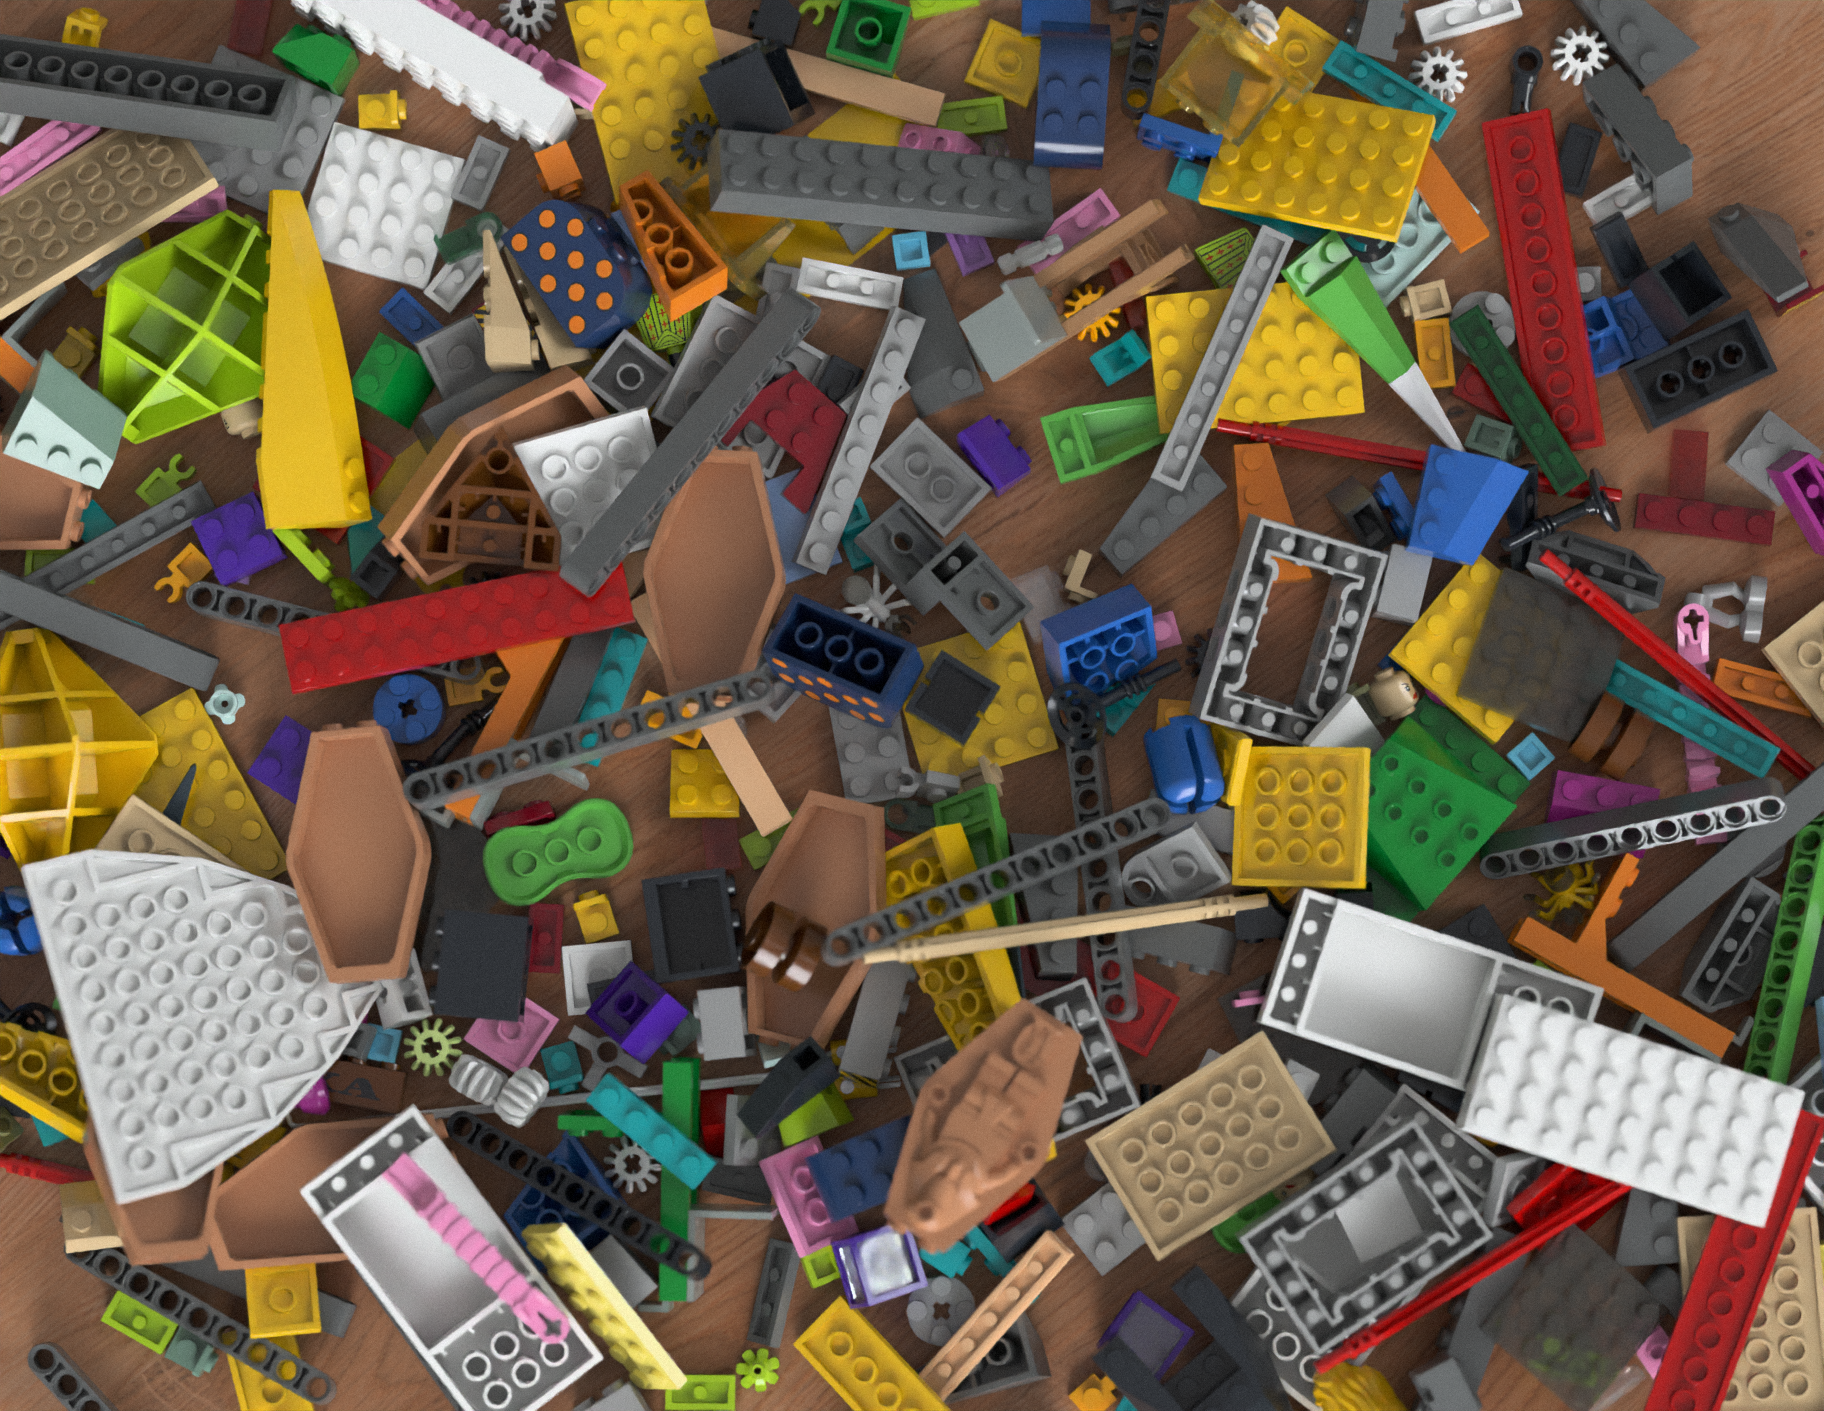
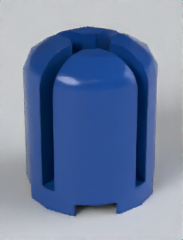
M1191 715L1169 718L1170 725L1164 726L1154 733L1152 728H1149L1143 738L1156 796L1168 804L1171 814L1186 815L1188 811L1187 802L1190 814L1204 812L1220 801L1225 789V781L1210 724L1200 723L1198 717Z
M15 885L4 887V891H0V953L15 956H29L40 953L44 949L26 887ZM19 913L22 916H30L20 920L18 927L15 926V919H17L16 916Z

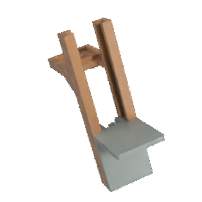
M1152 199L1037 274L1004 281L1000 284L1004 294L960 321L959 325L969 340L966 344L982 372H987L993 382L1005 380L1119 306L1149 292L1170 289L1178 284L1180 280L1175 271L1195 258L1187 244L1181 245L1165 256L1148 226L1168 214L1161 200ZM1118 249L1128 262L1134 276L1069 318L1064 314L1058 315L1055 311L1057 309L1053 301L1050 302L1049 300L1053 295L1051 289L1109 251Z

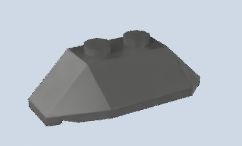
M1570 530L1555 532L1542 540L1534 539L1531 542L1526 567L1550 598L1597 612L1563 585V579L1538 559L1545 549H1549L1570 568H1577L1581 571L1582 574L1587 576L1630 614L1655 609L1660 605L1666 578L1662 574L1656 573L1652 566L1633 550Z
M1749 876L1725 897L1717 906L1684 961L1678 995L1706 1013L1750 1000L1765 975L1780 909L1779 904H1781L1780 894L1752 876Z

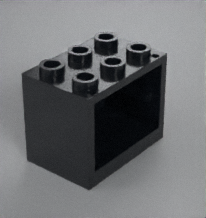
M767 37L706 65L705 68L708 73L698 77L721 128L725 130L777 134L816 114L782 39L772 43L770 38Z
M722 867L641 880L657 984L742 972L740 956L744 943L737 942L736 930H742L739 909L732 908L731 896L737 895L733 874H727V869Z
M445 909L444 916H438L436 936L442 938L441 951H435L433 958V972H438L437 986H431L429 995V1006L435 1007L434 1014L524 1022L534 919L522 916Z

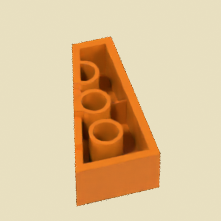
M648 170L619 186L621 213L670 323L727 289L728 267Z
M1269 443L1234 445L1231 454L1239 547L1249 513L1295 526ZM1271 556L1279 567L1277 581L1273 580L1272 584L1309 582L1312 579L1309 566L1295 565L1289 561Z

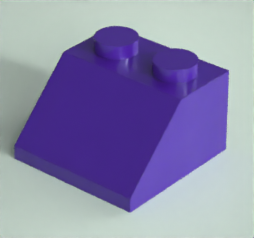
M988 415L957 434L956 444L998 498L1030 474L1031 468L1028 464L1032 460L1020 445L1015 448L1007 437L1011 433L1000 418L994 421Z
M630 960L585 1013L618 1045L644 1065L687 1016L689 1011Z

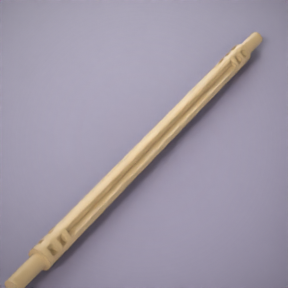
M1266 893L1234 897L1230 894L897 941L894 946L881 947L864 954L862 961L863 964L897 960L898 963L1231 916L1235 915L1236 911L1268 907V897Z

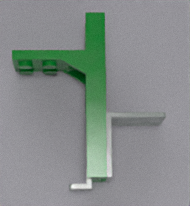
M672 1057L671 1061L663 1062L662 1112L658 1113L700 1147L701 1057ZM570 1109L558 1115V1129L568 1130L569 1136H588L589 1133H594V1130L602 1131L603 1137H623V1134H625L598 1110ZM661 1164L660 1225L694 1244L704 1252L705 1218L771 1220L780 1213L777 1205L699 1203V1185L695 1190L691 1189ZM669 1238L660 1241V1253H663L669 1247ZM693 1255L687 1260V1270H692L697 1266V1255ZM660 1263L659 1301H641L638 1304V1312L669 1313L674 1308V1301L694 1302L704 1293V1279L695 1282L688 1280Z

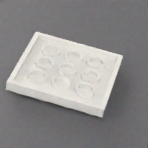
M334 122L307 210L322 261L425 291L430 284L454 205L451 195L466 164V160Z
M644 405L512 443L562 536L559 566L563 565L569 555L657 449L647 408ZM664 510L629 553L651 546Z

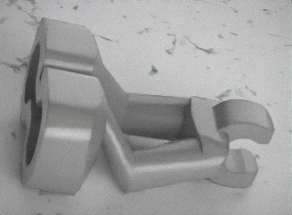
M1751 575L1746 582L1744 590L1734 581L1704 585L1701 594L1690 592L1685 596L1684 606L1699 604L1707 610L1710 623L1725 628L1739 625L1743 641L1759 643L1767 590V577ZM1733 595L1743 603L1744 610L1740 614L1728 615L1712 607L1713 600Z

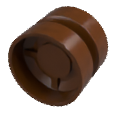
M1604 689L1580 723L1567 751L1587 763L1600 749L1603 750L1604 753L1598 770L1612 779L1620 781L1629 768H1633L1647 748L1650 742L1648 737L1654 728L1656 719L1635 708L1623 722L1620 721L1619 717L1625 701Z
M770 901L760 911L748 931L740 956V966L760 977L767 976L773 970V983L796 993L807 983L821 958L820 950L822 943L827 938V927L806 916L801 917L795 923V912Z

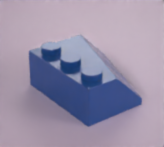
M1431 444L1426 450L1404 551L1473 566L1529 471L1499 459Z
M1133 584L1040 621L1047 674L1054 689L1067 682H1077L1087 686L1097 696L1104 694L1103 691L1117 681H1127L1128 677L1134 676L1158 658L1151 605ZM1070 690L1062 697L1066 699L1070 695L1079 692L1078 690ZM1074 699L1072 701L1073 704L1081 702L1080 699Z
M566 1130L562 1135V1141L554 1152H550L546 1158L628 1206L618 1189L613 1186L614 1183L610 1177H606V1171L598 1159L578 1136H569L568 1130ZM551 1172L546 1176L545 1186H549L554 1182L556 1178L555 1172ZM528 1184L525 1185L503 1215L537 1269L547 1276L548 1269L540 1259L535 1258L528 1251L527 1242L520 1235L529 1225L565 1223L587 1252L611 1234ZM583 1188L576 1190L573 1194V1203L583 1198ZM607 1205L602 1209L601 1220L611 1215L612 1205Z

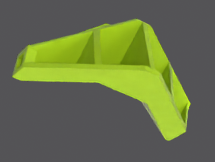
M226 209L119 265L108 282L98 392L126 413L127 418L122 436L135 445L259 397L260 385L264 383L265 371L261 369L263 313L268 312V298L264 297L265 283L269 282L270 265L266 264V251L271 248V237L261 230L263 224L248 214H245L242 218Z

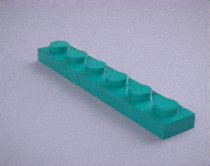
M1179 158L1167 191L1200 204L1198 197L1208 169ZM1207 206L1259 227L1263 224L1308 246L1329 230ZM1352 236L1345 239L1353 248L1364 251L1366 244L1356 241Z
M1597 648L1581 677L1584 681L1602 691L1606 689L1624 700L1629 706L1641 710L1656 719V721L1759 778L1766 777L1781 750L1779 747L1600 648Z

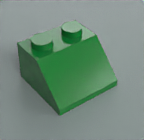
M381 332L378 333L351 381L354 400L408 430L412 427L435 386L421 356Z

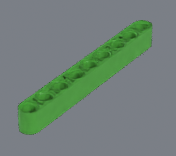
M1821 813L1796 833L1743 1070L1745 1073L1761 1078L1768 1073L1767 1080L1785 1086L1824 916V815L1821 816ZM1820 839L1819 846L1813 850L1815 842ZM1813 872L1811 880L1806 883L1807 876ZM1805 905L1804 913L1799 916L1800 909ZM1798 938L1796 947L1791 950L1792 943ZM1790 972L1789 980L1784 983L1785 976ZM1783 1005L1782 1013L1776 1017L1777 1010ZM1775 1039V1045L1769 1051V1045Z

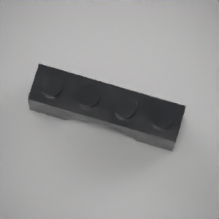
M762 0L759 11L753 9L748 23V29L752 30V39L761 41L769 37L772 43L782 39L785 48L793 50L802 21L801 13L788 0Z
M1366 882L1365 889H1335L1332 898L1374 911L1372 882ZM1268 888L1234 890V897L1266 893L1268 897V907L1236 911L1234 915L1236 940H1244L1248 944L1261 943L1264 941V938H1278L1279 941H1283L1292 911L1279 905L1272 897Z

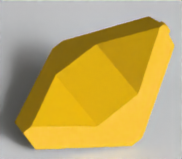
M44 628L6 632L0 648V832L21 872V868L24 865L90 849L94 850L159 755L157 734L56 632Z

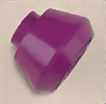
M324 1075L321 1076L294 1108L301 1107L303 1113L325 1115L330 1110V1098Z

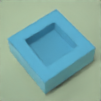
M926 231L892 235L897 271L931 266Z
M1533 732L1505 755L1528 781L1555 759V756Z
M368 1023V1025L374 1026L378 1030L367 1058L396 1063L403 1031L393 1028L383 1030L381 1025Z

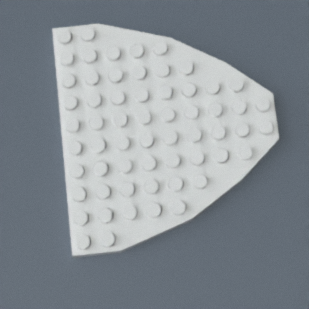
M92 849L24 865L21 868L117 1205L185 1187L276 1127L339 1058L383 989L380 980L346 984L329 983L297 893L290 886L203 858Z

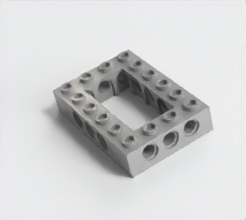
M1249 513L1188 712L1199 719L1305 747L1302 744L1303 740L1346 693L1388 555L1372 548ZM1271 556L1289 561L1295 565L1309 566L1333 575L1293 705L1239 690L1246 682L1248 674L1245 671L1252 648L1257 646L1258 641L1255 638L1263 614L1267 613L1268 607L1265 605L1273 580L1277 581L1279 574L1278 564Z
M1089 976L1029 1001L1063 1024L1070 1021L1072 1029L1083 1036L1080 1048L1088 1067L1086 1069L1088 1074L1092 1075L1097 1085L1064 1099L1053 1136L1054 1142L1142 1105L1107 1019L1100 1012L1098 998ZM949 1035L893 1057L914 1108L919 1092L927 1079L959 1053Z
M1410 1116L1392 1126L1235 1233L1317 1355L1326 1351L1493 1237L1419 1124ZM1401 1166L1438 1223L1322 1301L1319 1297L1320 1294L1299 1267L1300 1264L1291 1255L1284 1243L1301 1240L1306 1236L1304 1233L1325 1218L1329 1220L1333 1218L1335 1211L1355 1198L1359 1200L1364 1197L1363 1192L1384 1178L1387 1180L1392 1178Z

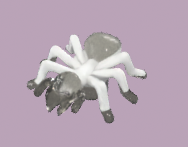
M874 565L873 589H871L869 582L863 577L856 575L845 579L842 584V594L847 602L857 607H846L836 611L845 615L861 613L863 617L859 621L864 623L873 618L872 626L878 628L879 621L884 622V628L887 633L904 640L905 638L900 630L911 635V629L903 619H907L913 625H916L917 622L908 614L901 616L891 615L890 610L902 606H911L912 604L908 599H902L885 605L887 599L898 588L892 584L883 595L879 592L881 570L876 565Z

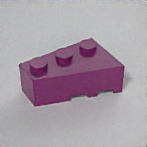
M1792 449L1765 469L1814 553L1824 556V465L1811 453Z

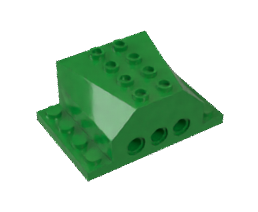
M1427 694L1415 705V711L1406 715L1370 758L1365 883L1372 882L1375 912L1408 923L1419 912L1426 911L1517 807L1514 804L1515 801L1531 784L1444 706L1434 703Z

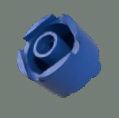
M403 674L392 677L380 687L373 703L374 720L377 721V726L380 725L388 728L393 741L411 746L427 742L439 733L445 722L446 709L441 693L432 683L417 675ZM414 701L413 707L418 710L415 716L409 714L407 719H405V712L402 711V707L404 704L410 705Z

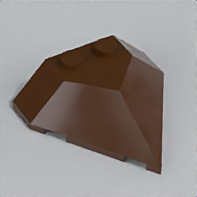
M503 426L498 429L422 522L419 558L470 561L559 571L562 536Z

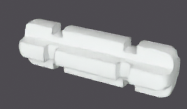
M1053 234L1045 237L1043 242L1038 240L1014 250L1015 252L1012 255L1007 253L998 258V265L1004 275H1008L1017 271V267L1022 269L1046 259L1048 254L1053 256L1062 252L1064 246L1058 234Z

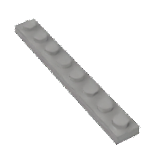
M1263 224L1261 225L1150 478L1181 492L1183 491L1294 238Z
M891 306L792 559L793 563L823 575L827 574L926 319L897 306Z

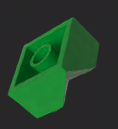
M842 0L826 50V60L893 78L903 48L912 8L887 0Z
M297 23L275 45L272 51L281 66L340 97L360 65L355 55L356 50L351 47L352 43L336 33L330 37L311 24H308L305 28Z

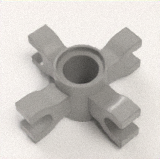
M574 1026L568 1036L572 1041L592 1051L594 1063L581 1084L592 1092L602 1080L607 1068L618 1065L639 1078L643 1077L648 1068V1065H643L637 1059L626 1054L625 1050L610 1036L597 1038L578 1026ZM605 1042H612L617 1047L618 1054L612 1062L602 1060L599 1055V1048Z

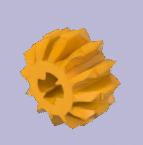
M1086 284L1084 296L1080 290L1075 288L1072 294L1076 301L1071 299H1065L1064 306L1073 311H1067L1063 314L1069 318L1103 296L1105 287L1100 286L1097 294H1092L1091 284ZM1120 307L1080 331L1077 339L1083 341L1087 332L1090 333L1091 342L1096 343L1098 338L1097 331L1103 337L1108 338L1110 331L1106 325L1114 328L1118 326L1119 322L1111 316L1119 314Z

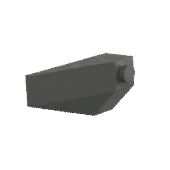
M1737 202L1734 205L1723 207L1717 214L1708 218L1720 252L1775 301L1779 303L1809 287L1793 227L1778 214Z
M933 268L904 279V310L926 319L907 367V380L911 387L909 392L921 420L984 396V387L936 269Z
M1025 1311L944 1401L946 1405L1052 1377L1044 1344ZM931 1360L915 1370V1372L919 1375Z

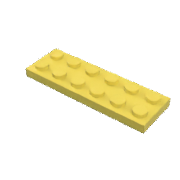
M565 1223L529 1225L520 1234L527 1242L528 1251L535 1258L542 1261L548 1269L547 1273L550 1279L565 1290L569 1295L568 1301L570 1304L584 1314L589 1321L590 1329L597 1336L603 1338L610 1347L609 1353L626 1367L630 1373L629 1378L637 1387L641 1389L679 1390L688 1379Z

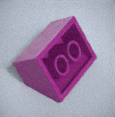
M1557 770L1552 772L1543 824L1659 800L1660 789ZM1646 849L1627 853L1636 858L1643 859Z

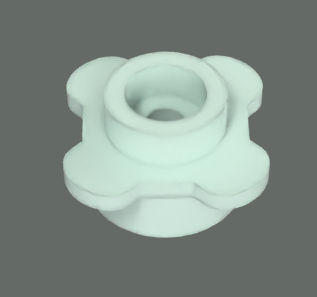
M219 684L214 688L215 693L211 696L210 701L205 703L204 708L209 715L215 714L220 717L224 724H232L236 720L235 714L238 709L245 705V697L240 693L235 694L229 691L227 685ZM223 701L228 702L227 707L222 706Z

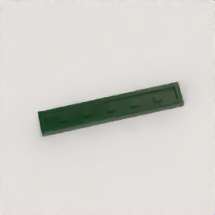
M1477 304L1449 322V325L1558 496L1561 497L1588 480L1589 477L1480 306Z

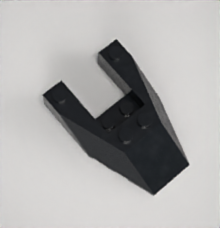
M1196 1263L1169 1286L1215 1339L1162 1385L1117 1332L1090 1354L1095 1363L1137 1411H1293L1265 1342Z

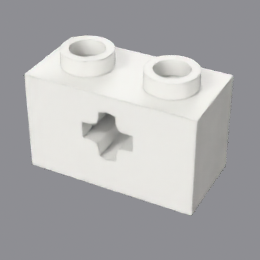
M412 948L407 977L380 980L383 989L376 998V1004L383 1030L411 1025L433 1015L429 1006V999L415 948Z

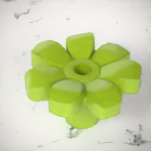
M334 577L329 582L328 586L333 589L331 596L337 600L334 604L336 611H347L348 608L352 609L355 605L360 608L366 607L369 603V594L361 590L362 588L353 581L350 584V581L345 577Z
M759 1348L757 1355L750 1349L742 1354L745 1363H737L736 1373L744 1375L740 1382L744 1388L748 1389L754 1384L757 1392H763L767 1388L766 1382L775 1384L778 1381L779 1376L773 1370L777 1369L780 1363L777 1357L768 1359V1349ZM755 1368H760L761 1372L756 1373Z

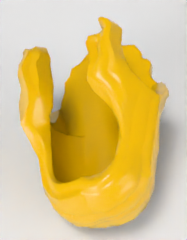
M1341 1362L1322 1375H1319L1318 1372L1314 1373L1313 1381L1315 1386L1312 1392L1316 1399V1405L1322 1407L1323 1411H1407L1404 1404L1397 1398L1388 1380L1379 1371L1370 1366L1364 1365L1359 1367L1348 1362Z

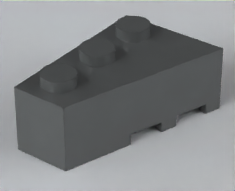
M1125 905V909L1136 908V907H1132V906H1127V905ZM1194 921L1128 930L1133 958L1144 960L1145 954L1156 956V963L1176 968L1179 962L1190 965L1189 971L1209 976L1211 970L1230 975L1238 943L1236 933Z
M1635 1187L1631 1188L1625 1193V1197L1622 1200V1209L1607 1266L1618 1268L1678 1263L1677 1201Z

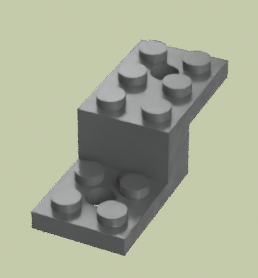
M902 497L853 540L923 616L941 601L986 651L1035 608L965 531L946 546ZM894 538L903 539L907 544L908 550H900L895 545ZM981 597L989 598L994 605V610L986 609L981 603Z

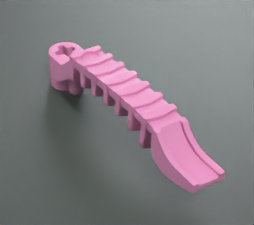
M417 0L540 71L544 76L546 84L569 96L570 101L591 112L602 90H605L607 86L603 81L560 58L556 61L547 51L542 49L539 52L535 46L531 44L526 46L517 37L510 38L504 30L500 28L495 30L488 21L484 19L479 21L468 10L464 13L456 3L450 0Z
M1688 604L1676 613L1673 620L1675 651L1710 679V674H1706L1705 663L1709 661V615L1703 606ZM1689 613H1691L1693 619H1698L1699 621L1693 627V630L1689 623H1684L1683 621ZM1676 679L1679 693L1709 709V705L1680 680ZM1682 735L1681 743L1684 744L1685 754L1683 762L1686 763L1685 781L1688 782L1687 794L1721 787V784L1717 785L1716 778L1721 773L1720 767L1715 766L1714 762L1718 754ZM1727 832L1694 838L1695 846L1727 843Z
M404 1152L382 1176L402 1195L415 1212L428 1222V1226L442 1236V1240L456 1251L455 1254L459 1258H463L471 1266L470 1269L473 1272H477L484 1279V1283L498 1294L501 1301L504 1300L512 1308L511 1311L522 1319L543 1341L550 1344L563 1341L570 1331L568 1316L537 1287L533 1288L525 1280L526 1276L523 1273L519 1274L511 1266L512 1262L509 1259L505 1260L497 1252L498 1248L495 1245H491L484 1238L485 1235L482 1231H477L470 1224L471 1220L468 1217H463L457 1211L459 1207L455 1203L449 1202L445 1198L447 1195L437 1183ZM539 1311L551 1321H555L557 1318L561 1320L562 1324L559 1328L562 1333L560 1335L556 1332L549 1335L545 1331L548 1324Z

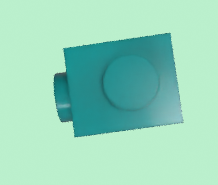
M1132 329L1126 332L1119 340L1094 353L1089 359L1109 387L1139 370L1151 358V355L1148 352L1146 343Z

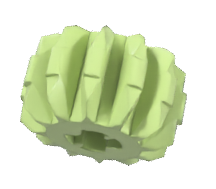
M439 1018L436 1019L433 1030L429 1020L423 1019L422 1027L424 1032L422 1033L419 1028L412 1026L410 1031L417 1039H404V1044L414 1046V1050L404 1053V1057L412 1058L416 1056L418 1058L411 1065L413 1070L419 1069L425 1063L423 1075L427 1077L430 1076L433 1065L438 1076L444 1075L442 1063L444 1062L447 1067L452 1069L455 1062L449 1056L460 1057L462 1055L461 1050L452 1049V1044L462 1042V1038L460 1036L451 1039L448 1037L455 1029L453 1025L447 1026L441 1032L443 1020ZM430 1038L434 1042L441 1043L442 1049L437 1050L439 1055L436 1057L432 1053L425 1052L424 1046L429 1045L427 1040Z

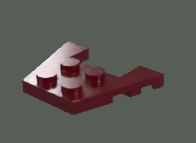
M794 369L763 387L719 442L728 447L749 421L755 424L802 466L780 495L799 512L806 514L811 506L847 414Z

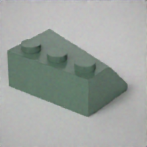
M44 349L1 433L3 453L100 490L114 463L127 415L96 389L92 390L78 378L74 371L69 367L66 369L54 359V355Z

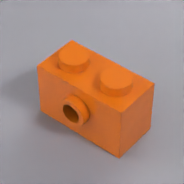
M566 140L534 153L541 169V173L537 174L536 177L544 194L550 191L554 200L573 202L582 197L580 192L585 191L586 187Z

